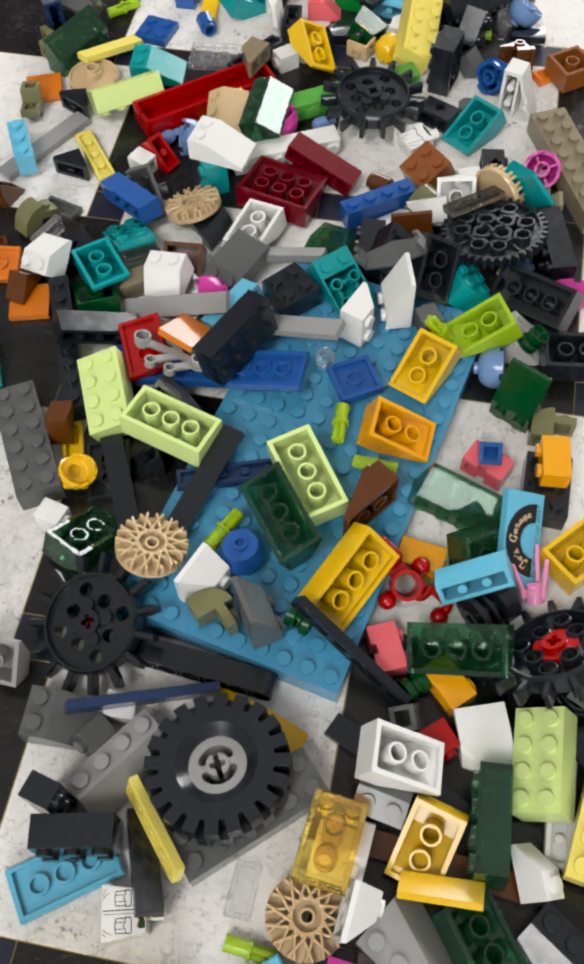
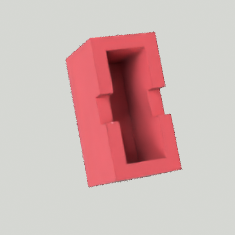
M476 439L463 456L460 470L474 478L477 475L484 479L482 483L498 492L512 473L515 461L511 460L509 456L502 454L501 465L478 464V442L480 441Z
M394 620L367 626L365 638L370 653L375 652L374 662L391 678L407 674L408 665H411L408 651L403 650L401 642H404L401 628L396 627Z

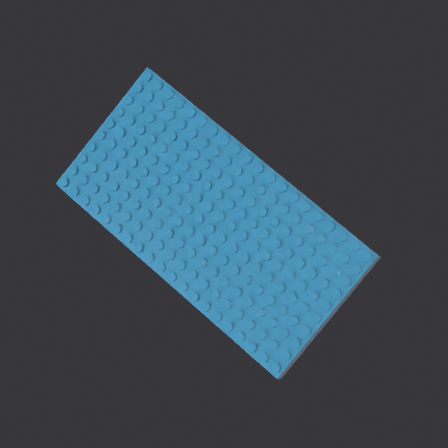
M297 263L305 272L310 263ZM367 281L376 297V300L373 301V316L375 320L372 330H374V334L369 342L366 341L360 348L341 337L334 341L271 335L259 350L309 352L310 360L301 391L229 388L214 417L222 420V426L225 424L244 432V438L229 463L270 458L266 441L309 424L349 503L362 472V469L352 467L354 455L371 458L378 456L382 460L399 462L396 474L399 477L396 501L367 525L379 536L388 538L399 549L402 537L406 535L473 370L474 361L477 360L479 354L460 358L451 374L426 405L389 386L390 379L418 333L413 323L414 309L432 302L415 296L411 327L386 330L384 321L381 322L380 309H382V306L377 303V292H380L381 285ZM322 295L320 304L300 315L340 319V315ZM435 303L445 320V324L466 312ZM272 309L273 314H278L274 309ZM367 354L384 387L383 393L348 403L350 406L348 414L349 427L346 428L344 442L342 444H334L331 439L333 429L331 421L335 417L336 404L338 405L340 400L326 372L327 366ZM378 396H381L435 422L436 428L428 462L421 463L379 454L356 444L366 405ZM188 463L186 468H193L196 466H193ZM281 481L260 482L225 488L215 487L186 539H189V546L184 564L176 572L168 576L147 578L154 585L138 596L142 607L149 604L161 607L162 612L145 616L143 625L221 657L273 671L278 674V680L337 703L353 664L314 627L304 637L298 633L296 628H289L283 624L284 629L281 630V640L254 650L236 608L232 581L224 591L230 594L233 599L234 607L232 609L239 618V622H237L239 632L230 637L218 618L200 628L188 610L186 602L183 603L179 600L173 580L200 547L203 540L217 527L216 523H221L236 508L243 513L244 517L233 530L246 529L255 534L263 542L266 554L261 567L250 576H235L262 586L266 595L270 593L275 608H272L274 615H279L283 622L291 608L290 603L299 595L341 540L345 514L305 531ZM177 485L160 516L165 514L166 521L184 492L178 491ZM219 546L214 551L216 554L218 553ZM131 573L126 582L133 587L144 578ZM388 573L344 631L359 648L365 636L366 627L369 626L378 604V597L383 592L389 577ZM126 609L122 617L128 618L129 610Z

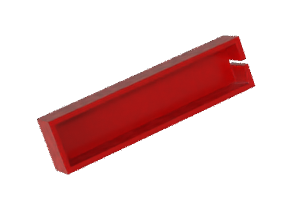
M242 62L133 101L135 118L140 127L143 128L147 138H149L158 131L162 133L166 129L174 130L175 128H180V125L184 126L183 118L199 121L202 115L206 116L209 91L226 86L238 89L241 86L244 90L251 93L250 98L253 102L275 95L276 76L265 64L252 78H249L245 64Z

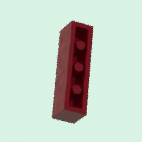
M298 132L288 145L284 157L300 168L328 176L329 181L327 185L345 197L353 190L362 173L361 170L301 132Z

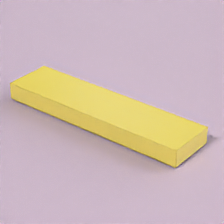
M130 35L77 52V57L88 64L133 50L135 44H143V40L135 35Z
M91 129L74 135L78 146L99 183L116 173Z
M138 774L129 777L125 792L170 882L174 884L182 879L185 866L150 801Z

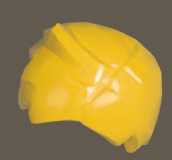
M394 31L382 35L375 43L374 52L380 63L388 64V62L391 63L393 60L397 34Z
M79 453L62 459L58 466V476H60L64 489L83 490L88 488L96 479L98 471L93 458Z

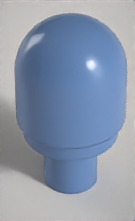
M326 116L317 117L312 121V129L336 124V118L328 121Z
M179 128L174 130L166 129L161 133L169 145L176 141V137L179 135Z

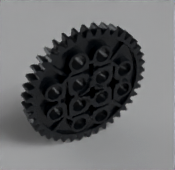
M486 197L485 201L480 198L478 202L471 200L470 205L464 203V208L458 206L457 210H452V214H448L447 219H444V223H442L441 237L462 245L459 256L461 264L467 262V266L474 264L475 268L482 265L483 269L490 266L491 270H493L495 266L502 269L503 265H506L510 268L511 263L518 266L519 261L525 263L526 258L533 259V255H538V251H542L543 246L546 245L549 226L546 216H543V212H538V208L533 209L532 204L527 206L526 201L520 203V199L513 201V198L505 200V197H502L498 200L497 197H494L493 200H490L489 197Z

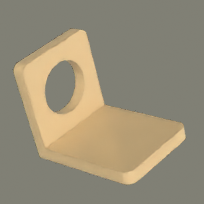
M373 37L367 45L348 39L346 54L367 62L375 53L376 37Z

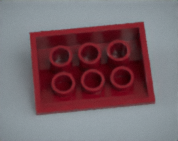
M261 155L236 187L237 206L244 208L251 198L284 207L286 222L305 228L315 213L329 177Z

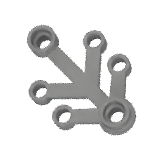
M140 329L135 331L134 343L138 348L146 349L149 347L164 353L146 355L144 357V366L146 368L153 369L157 366V363L167 362L163 365V374L168 377L174 376L176 371L192 369L196 372H202L194 352L188 355L183 352L182 348L165 339V342L171 345V347L151 340V333L147 330ZM181 360V361H183V362H180V363H172V362H169V361Z

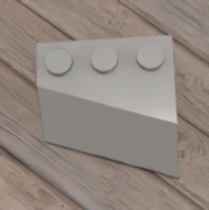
M397 895L386 906L382 917H377L376 923L371 925L355 943V947L372 964H455L422 902L398 899Z

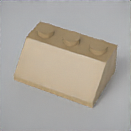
M226 86L209 91L206 116L220 119L239 133L247 136L251 93L247 90Z

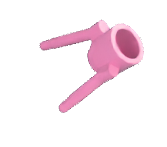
M539 544L535 545V582L527 583L525 589L515 564H511L514 578L519 588L520 598L525 599L526 604L540 605L545 603V599H547L546 588L550 561L549 559L544 561L542 582H540Z

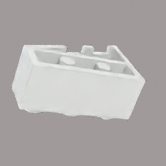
M513 57L504 70L497 108L504 112L506 119L528 126L530 114L537 113L531 64Z

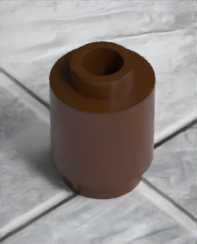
M377 172L371 173L367 178L366 187L371 191L394 183V180Z

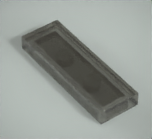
M495 185L444 204L443 212L451 218L458 217L505 199V191Z

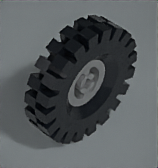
M214 693V701L208 702L206 695L194 698L195 707L188 709L184 703L173 710L177 717L175 720L172 721L166 717L158 726L161 733L160 737L152 735L147 746L151 756H145L143 770L147 775L144 778L146 791L151 798L150 801L163 822L171 830L174 829L178 836L189 842L192 838L196 839L198 845L212 847L213 841H219L223 847L235 845V837L242 835L244 841L256 836V827L261 824L266 828L275 819L273 812L275 809L282 810L287 801L286 789L291 790L293 779L291 768H293V763L285 732H282L281 725L273 714L268 715L265 706L257 701L250 705L249 698L236 694L234 700H230L227 693ZM215 756H218L221 762L222 773L226 780L225 783H221L218 775L217 764L213 758Z

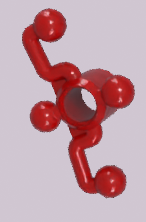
M380 535L400 557L388 572L390 575V591H384L379 595V606L384 610H390L395 607L397 598L406 602L414 600L421 602L425 601L431 594L442 604L435 586H427L420 577L429 572L431 567L429 560L422 556L417 557L413 560L412 569H410L402 561L403 555L401 551L388 538ZM405 573L411 575L414 579L413 589L408 593L397 591L395 588L397 578ZM448 604L441 608H434L429 615L430 622L438 627L445 625L453 605Z

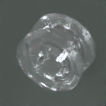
M323 347L317 350L316 365L319 368L327 369V366L335 363V353L331 348ZM323 356H327V360H322Z

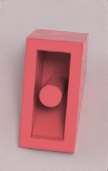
M308 0V21L336 22L341 19V8L333 0Z

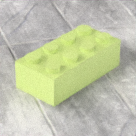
M148 71L88 90L86 93L93 113L99 114V116H106L112 114L111 110L113 109L118 111L128 109V105H133V101L164 90L159 71Z
M116 346L77 359L89 435L98 442L100 438L120 433H122V436L128 435L122 432L119 417L134 398L125 355Z
M143 385L119 416L123 433L196 467H199L222 428L221 419L146 385Z
M309 424L266 441L268 455L305 531L346 513L349 500Z
M554 706L550 709H547V707L516 708L509 813L521 821L574 823L577 716L565 706Z

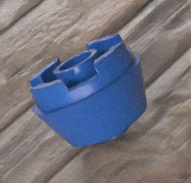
M488 58L481 63L476 70L479 83L477 85L478 89L484 94H499L504 70L508 64L496 58Z
M236 529L225 536L219 545L217 554L230 567L231 575L250 576L261 567L266 553L264 544L259 537L246 529Z

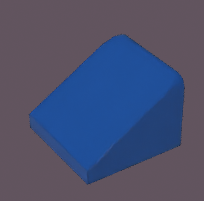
M478 442V464L501 465L503 443Z

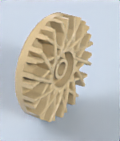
M106 59L88 64L81 61L70 70L68 75L70 89L86 88L87 91L121 80L117 66Z
M491 163L489 166L486 165L475 175L477 177V201L479 198L485 201L486 197H489L490 200H493L494 197H497L498 200L505 197V200L513 198V201L520 199V203L525 200L523 198L525 193H518L522 189L519 186L521 182L519 181L514 184L512 180L516 178V175L513 176V171L506 174L507 167L503 165L497 167V163Z
M199 184L195 186L192 192L190 187H188L187 190L183 189L184 195H180L177 192V195H173V199L168 198L169 201L164 205V209L169 221L178 225H188L212 216L220 208L222 201L217 187L215 188L214 186L212 188L211 185H205L202 188V185Z
M149 512L146 513V516L141 513L138 520H135L134 516H132L131 520H126L125 526L120 525V529L117 530V536H115V555L121 566L128 572L143 578H161L176 572L184 564L188 554L189 539H186L187 532L184 531V527L179 529L178 521H173L172 517L170 521H166L165 514L159 517V514L155 513V518H149Z
M301 871L289 875L275 886L266 904L265 925L272 944L283 956L292 961L307 964L325 960L339 949L340 943L331 942L343 896L341 889L337 887L335 882H332L327 876H323L320 873ZM304 911H309L312 914V920L309 923H305L301 918Z

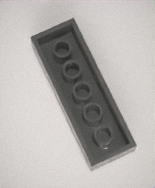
M33 380L0 389V432L16 498L23 511L38 507L45 497L54 501L67 498L60 476H58L57 458L44 423V410Z
M303 747L291 753L293 779L291 790L286 789L285 792L287 801L281 811L275 809L273 812L275 819L266 828L261 824L255 828L256 836L244 841L241 835L235 837V845L223 847L219 841H213L212 847L198 845L194 838L190 842L181 838L174 829L167 830L185 866L184 874L192 887L330 800L331 792Z

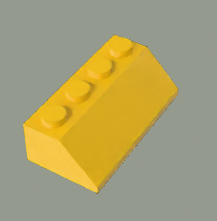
M354 522L298 596L305 595L344 632L400 556L370 526Z

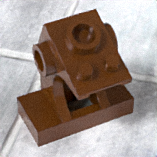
M517 39L515 42L499 47L498 59L510 63L514 57L529 62L532 72L536 49L535 46H529L525 43V40Z

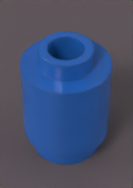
M200 12L196 22L201 32L208 37L213 36L217 31L216 22L210 12Z

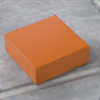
M545 68L532 72V80L539 87L552 83L551 78L544 74Z

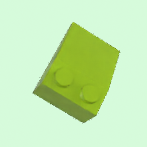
M500 292L446 323L447 330L454 336L453 344L457 345L462 351L460 358L479 354L491 348L507 346L524 336Z

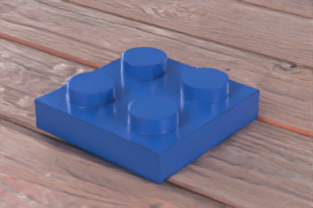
M148 15L134 35L141 38L143 43L165 48L179 29V24L170 19Z
M367 354L327 366L326 372L340 402L348 404L383 393L384 387Z

